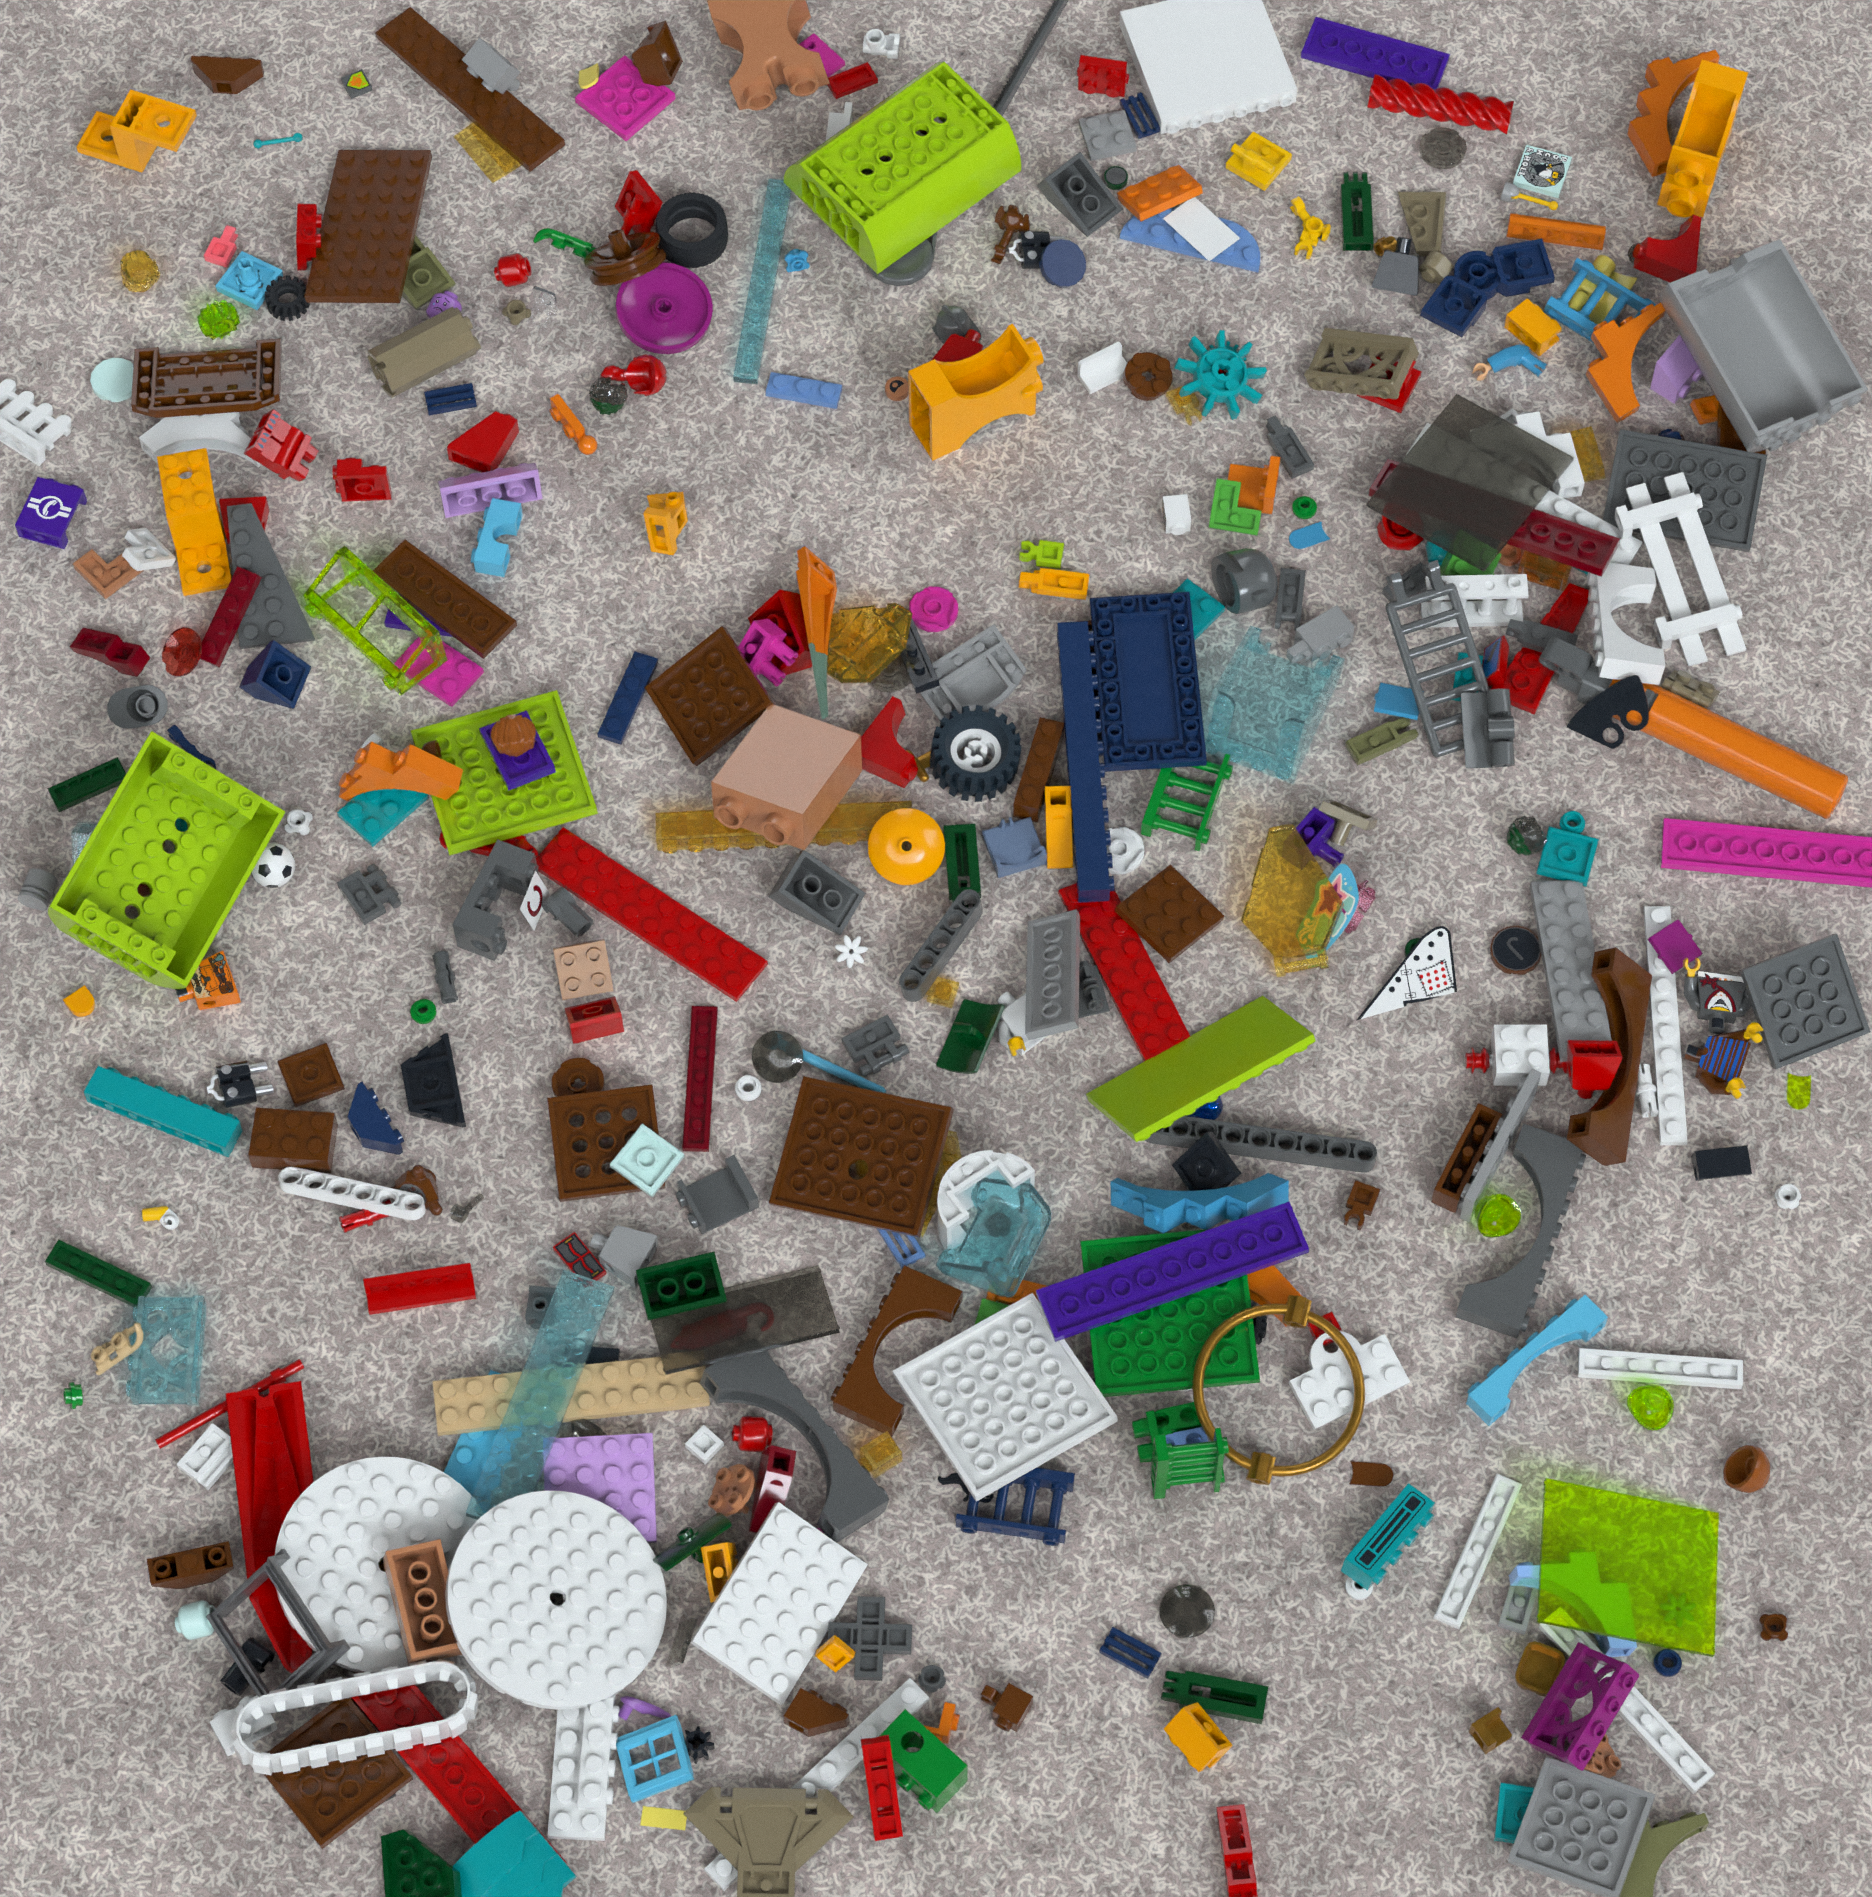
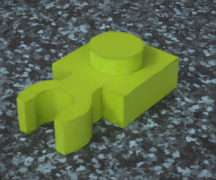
M1040 540L1039 546H1035L1030 541H1022L1021 549L1028 550L1029 552H1020V561L1029 562L1036 560V566L1061 569L1064 543Z

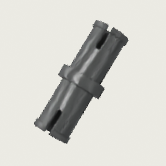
M438 951L432 957L436 969L434 977L435 982L439 985L441 1002L443 1004L456 1002L458 1000L454 985L456 977L455 972L451 969L449 953L447 951Z

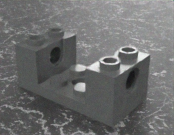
M497 839L452 924L457 947L493 961L496 960L498 954L502 955L507 947V940L505 938V929L502 928V918L491 914L489 907L492 901L496 902L499 899L502 888L522 896L526 895L534 872L536 871L538 874L539 866L536 862L535 853Z

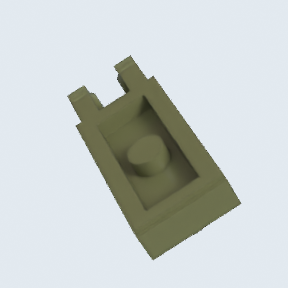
M1402 717L1347 740L1345 747L1358 766L1416 739L1419 734L1416 729L1398 734L1397 731L1405 729L1411 723L1409 718Z

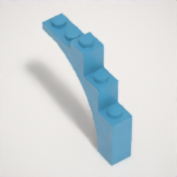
M1270 1173L1242 1184L1198 1191L1153 1189L1137 1186L1120 1178L1110 1181L1111 1205L1144 1218L1145 1226L1162 1233H1166L1184 1222L1205 1230L1225 1219L1235 1221L1289 1202V1181Z

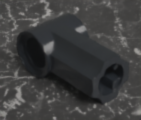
M253 1637L246 1640L241 1647L257 1673L260 1674L265 1671L264 1667L269 1661L272 1662L275 1657L273 1651ZM236 1662L233 1663L220 1680L221 1684L238 1696H241L249 1686V1682Z

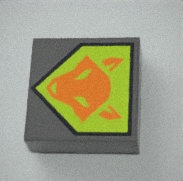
M362 69L341 77V82L351 99L372 91V85Z

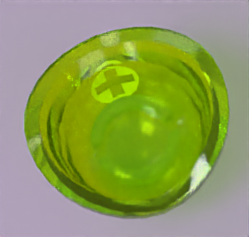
M1506 1194L1487 1195L1477 1203L1474 1210L1478 1230L1485 1237L1508 1235L1516 1229L1521 1220V1211L1518 1204Z
M1647 1384L1631 1391L1627 1398V1407L1641 1426L1648 1430H1660L1669 1423L1673 1416L1674 1401L1670 1392L1665 1387L1659 1384Z

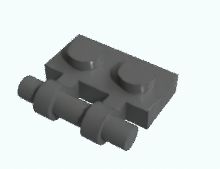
M371 864L367 867L370 875L366 877L358 870L337 882L338 888L364 925L386 913L384 903L389 902L394 909L402 904L398 898L399 893L394 887L389 885L386 880L387 876L383 870L378 869L376 864ZM378 885L381 892L375 894L371 887Z
M888 1015L842 1038L844 1047L855 1063L862 1059H865L867 1064L859 1067L863 1077L870 1073L876 1074L880 1072L881 1068L891 1062L895 1064L902 1060L901 1057L910 1053L906 1044L897 1048L894 1045V1042L900 1040V1033ZM883 1048L886 1049L887 1053L878 1058H875L873 1053Z

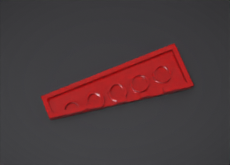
M1569 583L1540 624L1574 634L1590 602L1588 600L1589 590ZM1523 647L1521 651H1518L1512 663L1506 669L1505 683L1493 685L1490 690L1510 689L1511 706L1535 715L1555 671L1548 669L1539 662L1542 652Z

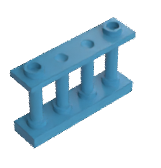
M1577 258L1571 269L1576 272V275L1560 298L1550 297L1543 312L1593 343L1591 336L1594 332L1593 328L1597 324L1589 320L1588 316L1605 291L1618 298L1603 320L1607 323L1612 320L1615 321L1626 304L1638 311L1634 318L1641 314L1640 311L1650 304L1655 306L1656 304L1648 298L1643 299L1595 269L1591 262ZM1587 279L1597 285L1581 311L1576 312L1569 307L1568 303L1583 280Z

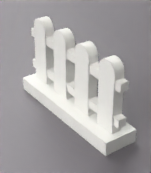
M6 379L0 383V405L7 399H10L11 402L2 410L0 409V441L40 466L46 460L45 450L51 451L54 448L53 443L63 434L68 436L71 433V418L67 415H61L54 419L51 417L53 408L49 403H42L38 407L34 406V394L32 392L24 391L17 395L14 393L16 391L15 381ZM26 410L30 412V414H28L21 421L17 420V418ZM43 423H47L48 426L39 434L35 432Z

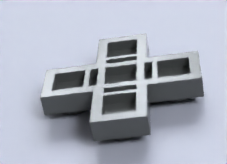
M858 1596L856 1623L829 1622L828 1640L836 1635L855 1651L854 1680L882 1681L883 1654L911 1655L912 1624H885V1597Z

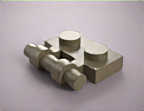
M1674 670L1668 678H1665L1662 684L1663 688L1707 709L1712 706L1720 691L1714 689L1715 687L1705 681L1699 682L1693 679L1689 673L1681 670Z

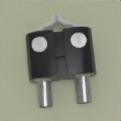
M1048 231L1019 232L1018 239L1013 242L1012 247H1009V253L1014 254L1015 258L1021 261L1022 269H1040L1039 260H1041L1042 250L1053 241L1065 240V236H1049ZM1017 243L1019 247V253H1021V257H1019L1017 252L1014 251Z
M247 1060L216 1066V1075L211 1078L210 1086H207L208 1094L212 1093L217 1100L223 1101L225 1108L257 1102V1096L274 1093L272 1084L254 1087L253 1080L251 1079V1074L268 1070L266 1062L248 1065ZM215 1079L218 1081L222 1097L218 1096L215 1090H212L215 1085Z

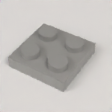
M1125 110L1079 119V126L1090 161L1136 152L1137 147Z

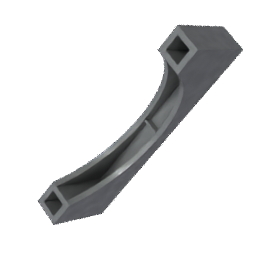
M1523 1124L1513 1157L1527 1171L1537 1190L1541 1207L1540 1232L1531 1250L1508 1272L1489 1281L1467 1284L1456 1313V1318L1514 1338H1518L1520 1331L1525 1332L1530 1320V1316L1526 1315L1528 1307L1534 1308L1538 1297V1293L1534 1292L1536 1284L1542 1285L1546 1274V1270L1542 1269L1544 1261L1550 1262L1554 1251V1246L1550 1245L1552 1238L1558 1239L1562 1228V1223L1558 1222L1560 1215L1566 1216L1570 1205V1200L1566 1199L1568 1192L1574 1193L1578 1177L1574 1176L1576 1169L1582 1170L1586 1155L1582 1154V1150L1568 1141L1567 1138Z
M756 1340L751 1341L704 1369L700 1384L716 1403H742L770 1411L793 1425L811 1444L821 1462L826 1481L825 1506L817 1523L826 1536L837 1543L885 1512L890 1499L884 1488L876 1484L871 1478L868 1469L860 1465L854 1458L851 1449L848 1446H844L838 1439L835 1430L822 1420L818 1410L806 1401L801 1390L790 1382L785 1371L774 1363L766 1348L761 1347Z

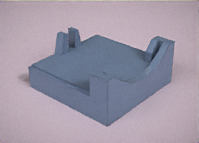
M1009 817V823H1005L1004 819H1002L999 826L982 831L983 840L998 878L1047 864L1046 850L1044 846H1041L1031 817L1013 821Z

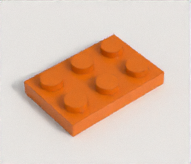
M1177 165L1155 176H1150L1135 185L1126 187V189L1117 192V197L1121 204L1141 222L1203 194L1200 183L1180 165Z

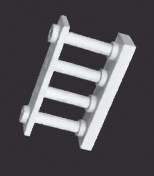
M1527 574L1441 576L1444 585L1449 583L1456 585L1469 627L1508 626L1510 619L1523 622L1522 602L1517 599L1528 598L1529 596ZM1426 576L1425 582L1427 591L1432 589L1429 578ZM1445 595L1432 599V602L1421 603L1422 618L1453 609L1451 602H1442V600H1450L1449 596ZM1470 599H1482V601H1467V600H1470ZM1492 599H1507L1506 601H1492ZM1453 619L1428 628L1459 626L1457 620Z

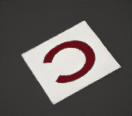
M536 871L520 907L521 912L534 931L543 910L541 904L549 895V891Z

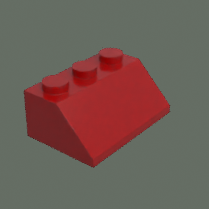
M780 589L748 617L751 625L756 620L770 619L787 633L783 642L798 653V657L794 658L796 661L791 666H787L774 655L771 663L786 673V675L811 668L812 661L800 594Z

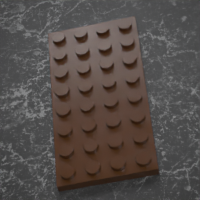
M338 150L322 219V228H320L319 232L321 234V248H316V258H313L305 292L307 303L401 302L432 161L431 150Z

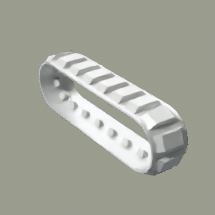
M438 1659L437 1662L427 1663L424 1660L409 1663L410 1666L398 1668V1666L381 1669L382 1672L373 1674L370 1671L353 1674L354 1677L342 1679V1677L325 1680L326 1683L314 1685V1682L298 1685L297 1689L287 1691L286 1688L269 1691L267 1695L260 1697L256 1695L243 1703L240 1714L234 1715L230 1730L232 1739L235 1740L232 1743L234 1752L242 1764H250L255 1773L271 1775L272 1772L283 1771V1774L300 1771L301 1767L311 1766L312 1768L329 1765L328 1762L339 1760L340 1763L356 1760V1756L368 1754V1757L385 1754L386 1750L396 1749V1751L411 1749L413 1745L424 1743V1746L441 1743V1739L455 1738L466 1731L468 1721L475 1719L478 1707V1695L474 1693L476 1691L475 1681L466 1669L460 1670L455 1666V1662ZM430 1681H449L455 1683L454 1687L458 1693L464 1691L467 1699H460L458 1705L460 1710L456 1714L453 1713L440 1721L427 1722L276 1754L265 1752L260 1754L254 1751L255 1747L251 1741L243 1743V1736L250 1735L252 1728L250 1724L254 1720H258L270 1713Z

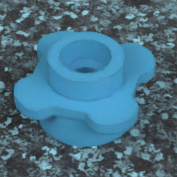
M800 249L789 251L784 258L788 265L786 267L787 272L808 269L810 266L809 262H807L808 253Z

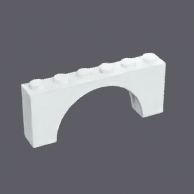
M1609 563L1602 577L1588 572L1587 585H1590L1588 600L1592 601L1590 617H1593L1591 632L1595 634L1593 650H1597L1594 664L1598 666L1599 677L1622 680L1629 676L1638 675L1642 683L1659 685L1665 668L1664 650L1650 647L1632 639L1616 625L1611 615L1613 610L1623 605L1632 603L1650 604L1656 587L1655 570L1653 568Z

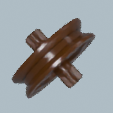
M617 229L609 233L608 238L610 242L596 248L586 256L584 264L585 267L593 270L590 276L592 284L608 286L635 279L652 271L664 262L666 253L663 249L657 247L660 242L658 233L640 232L625 236L622 229Z

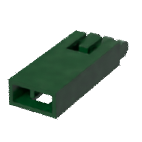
M1343 172V184H1341L1340 188L1343 251H1373L1371 184H1368L1367 172H1362V180H1358V172H1353L1352 180H1349L1348 172ZM1351 198L1353 206H1359L1358 198H1362V211H1358L1357 208H1355V211H1352Z
M976 824L943 825L949 900H952L953 903L962 891L969 889L976 891L981 898ZM969 876L970 887H967V880H960L961 888H959L958 877Z
M1173 1671L1165 1672V1678L1173 1680L1175 1683L1163 1682V1689L1173 1691V1693L1162 1692L1161 1700L1178 1703L1179 1709L1198 1702L1207 1714L1262 1725L1269 1686L1185 1671V1674ZM1192 1685L1210 1688V1697H1202L1203 1691H1193Z

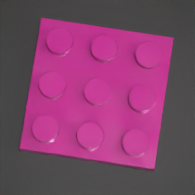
M625 55L600 75L595 85L584 89L575 97V101L580 107L625 141H628L676 99L675 93L665 85L654 86L643 83L637 67Z

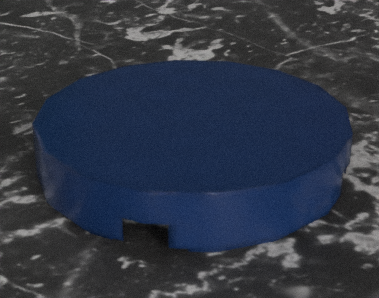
M1059 239L1049 243L1042 250L1039 267L1042 276L1049 284L1056 285L1059 288H1067L1077 284L1083 278L1086 271V259L1083 251L1077 244L1070 240Z

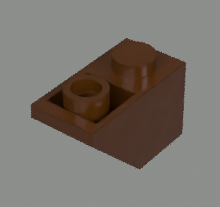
M802 1688L799 1689L783 1716L785 1725L807 1737L845 1728L850 1723L847 1710L840 1704L833 1703L831 1705L822 1700L823 1697L818 1692L811 1689L807 1692Z

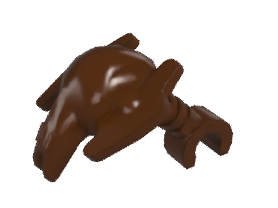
M1009 205L1007 211H1004V206H1000L996 213L995 222L999 225L1000 229L1004 230L1006 228V231H1004L999 244H996L994 247L996 252L994 257L991 258V262L1001 264L1013 234L1030 230L1029 215L1025 214L1023 217L1016 205Z

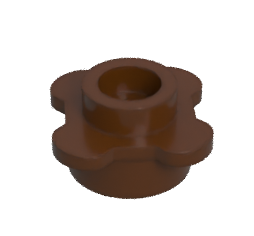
M1763 1614L1760 1617L1759 1622L1762 1624L1760 1636L1764 1641H1769L1770 1639L1785 1641L1788 1638V1632L1785 1630L1786 1616L1783 1614ZM1772 1625L1776 1626L1775 1630L1771 1628Z

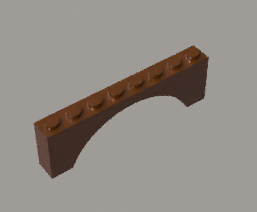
M1616 947L1594 952L1591 976L1605 1003L1611 1040L1617 1041L1622 1054V1061L1610 1088L1603 1090L1594 1106L1584 1113L1570 1115L1567 1133L1568 1141L1604 1166L1626 1162L1652 975Z

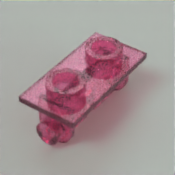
M1368 880L1357 885L1359 901L1352 919L1344 930L1346 933L1355 931L1364 917L1357 909L1359 908L1362 912L1366 913L1376 898L1374 889L1370 887L1365 888L1369 882Z

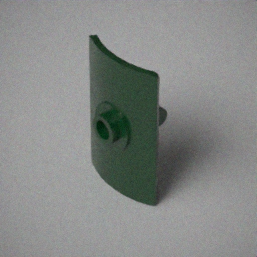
M964 999L936 1066L955 1073H977L1005 1005L983 1004Z
M716 1513L694 1529L686 1527L677 1534L678 1539L675 1543L656 1555L653 1561L665 1572L690 1555L692 1559L703 1563L701 1547L730 1528L732 1523L723 1514Z

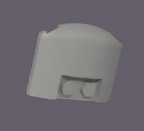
M993 624L932 663L940 686L920 692V694L939 721L944 716L949 719L950 712L955 709L961 714L962 707L969 706L970 711H975L976 705L983 706V712H988L989 708L999 705L1016 689L1027 669Z

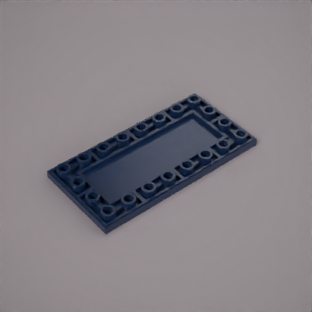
M1190 592L1090 598L1105 772L1207 766Z

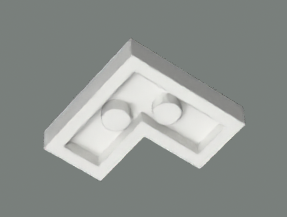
M147 528L127 531L125 539L132 547L125 548L122 556L130 563L133 569L142 571L170 567L174 564L176 557Z

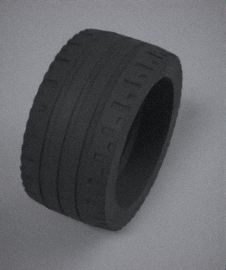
M696 192L676 195L666 201L658 211L655 225L656 233L660 236L658 247L665 251L666 259L671 263L685 268L704 267L716 261L724 252L728 241L727 219L721 205L712 197ZM687 218L706 220L715 227L713 233L698 242L687 243L679 241L669 234L671 227Z

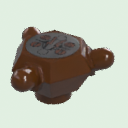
M415 1165L413 1169L407 1170L395 1181V1185L390 1187L421 1195L424 1199L425 1209L430 1210L434 1216H439L443 1211L442 1206L439 1204L436 1176L432 1171L423 1168L421 1165ZM410 1204L408 1206L417 1209L420 1205Z

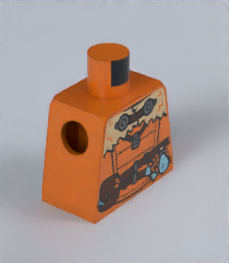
M220 951L202 960L188 986L184 989H175L180 1003L195 998L199 1010L241 1002L224 951Z

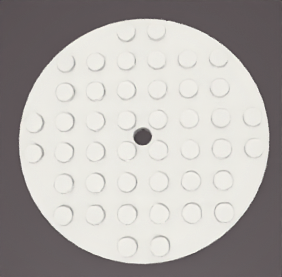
M399 1457L364 1458L341 1465L327 1472L314 1481L299 1496L282 1524L276 1543L275 1555L281 1549H285L291 1557L281 1566V1569L330 1643L345 1639L351 1648L334 1663L335 1665L358 1673L370 1671L371 1674L382 1672L381 1669L388 1667H408L386 1572L380 1570L378 1562L384 1558L386 1551L440 1539L449 1571L450 1564L461 1540L484 1513L475 1499L461 1484L437 1468L422 1462ZM276 1589L279 1602L289 1623L307 1642V1645L316 1652L317 1649Z
M538 1491L508 1499L490 1509L471 1526L461 1540L450 1564L446 1580L445 1599L448 1622L452 1626L457 1640L456 1644L466 1661L483 1680L499 1692L507 1693L514 1698L522 1700L524 1704L539 1708L564 1710L583 1708L589 1704L611 1698L631 1684L645 1669L659 1646L664 1631L667 1611L666 1588L661 1569L653 1561L655 1554L642 1534L624 1516L613 1508L588 1496L565 1491ZM550 1594H562L564 1603L562 1605H554L550 1600Z

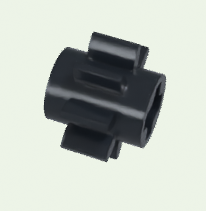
M697 1726L696 1731L690 1732L685 1730L686 1747L689 1756L693 1757L694 1763L697 1764L698 1759L702 1757L709 1760L708 1750L715 1749L713 1742H707L712 1737L711 1732L709 1731L704 1734L701 1732L700 1726ZM697 1740L701 1741L698 1749H694L693 1745H695V1742Z

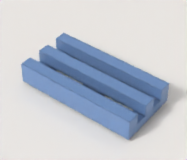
M877 1228L901 1269H903L904 1265H912L917 1260L925 1258V1253L914 1236L906 1235L916 1251L912 1255L900 1234L891 1232L907 1257L903 1259L887 1231Z

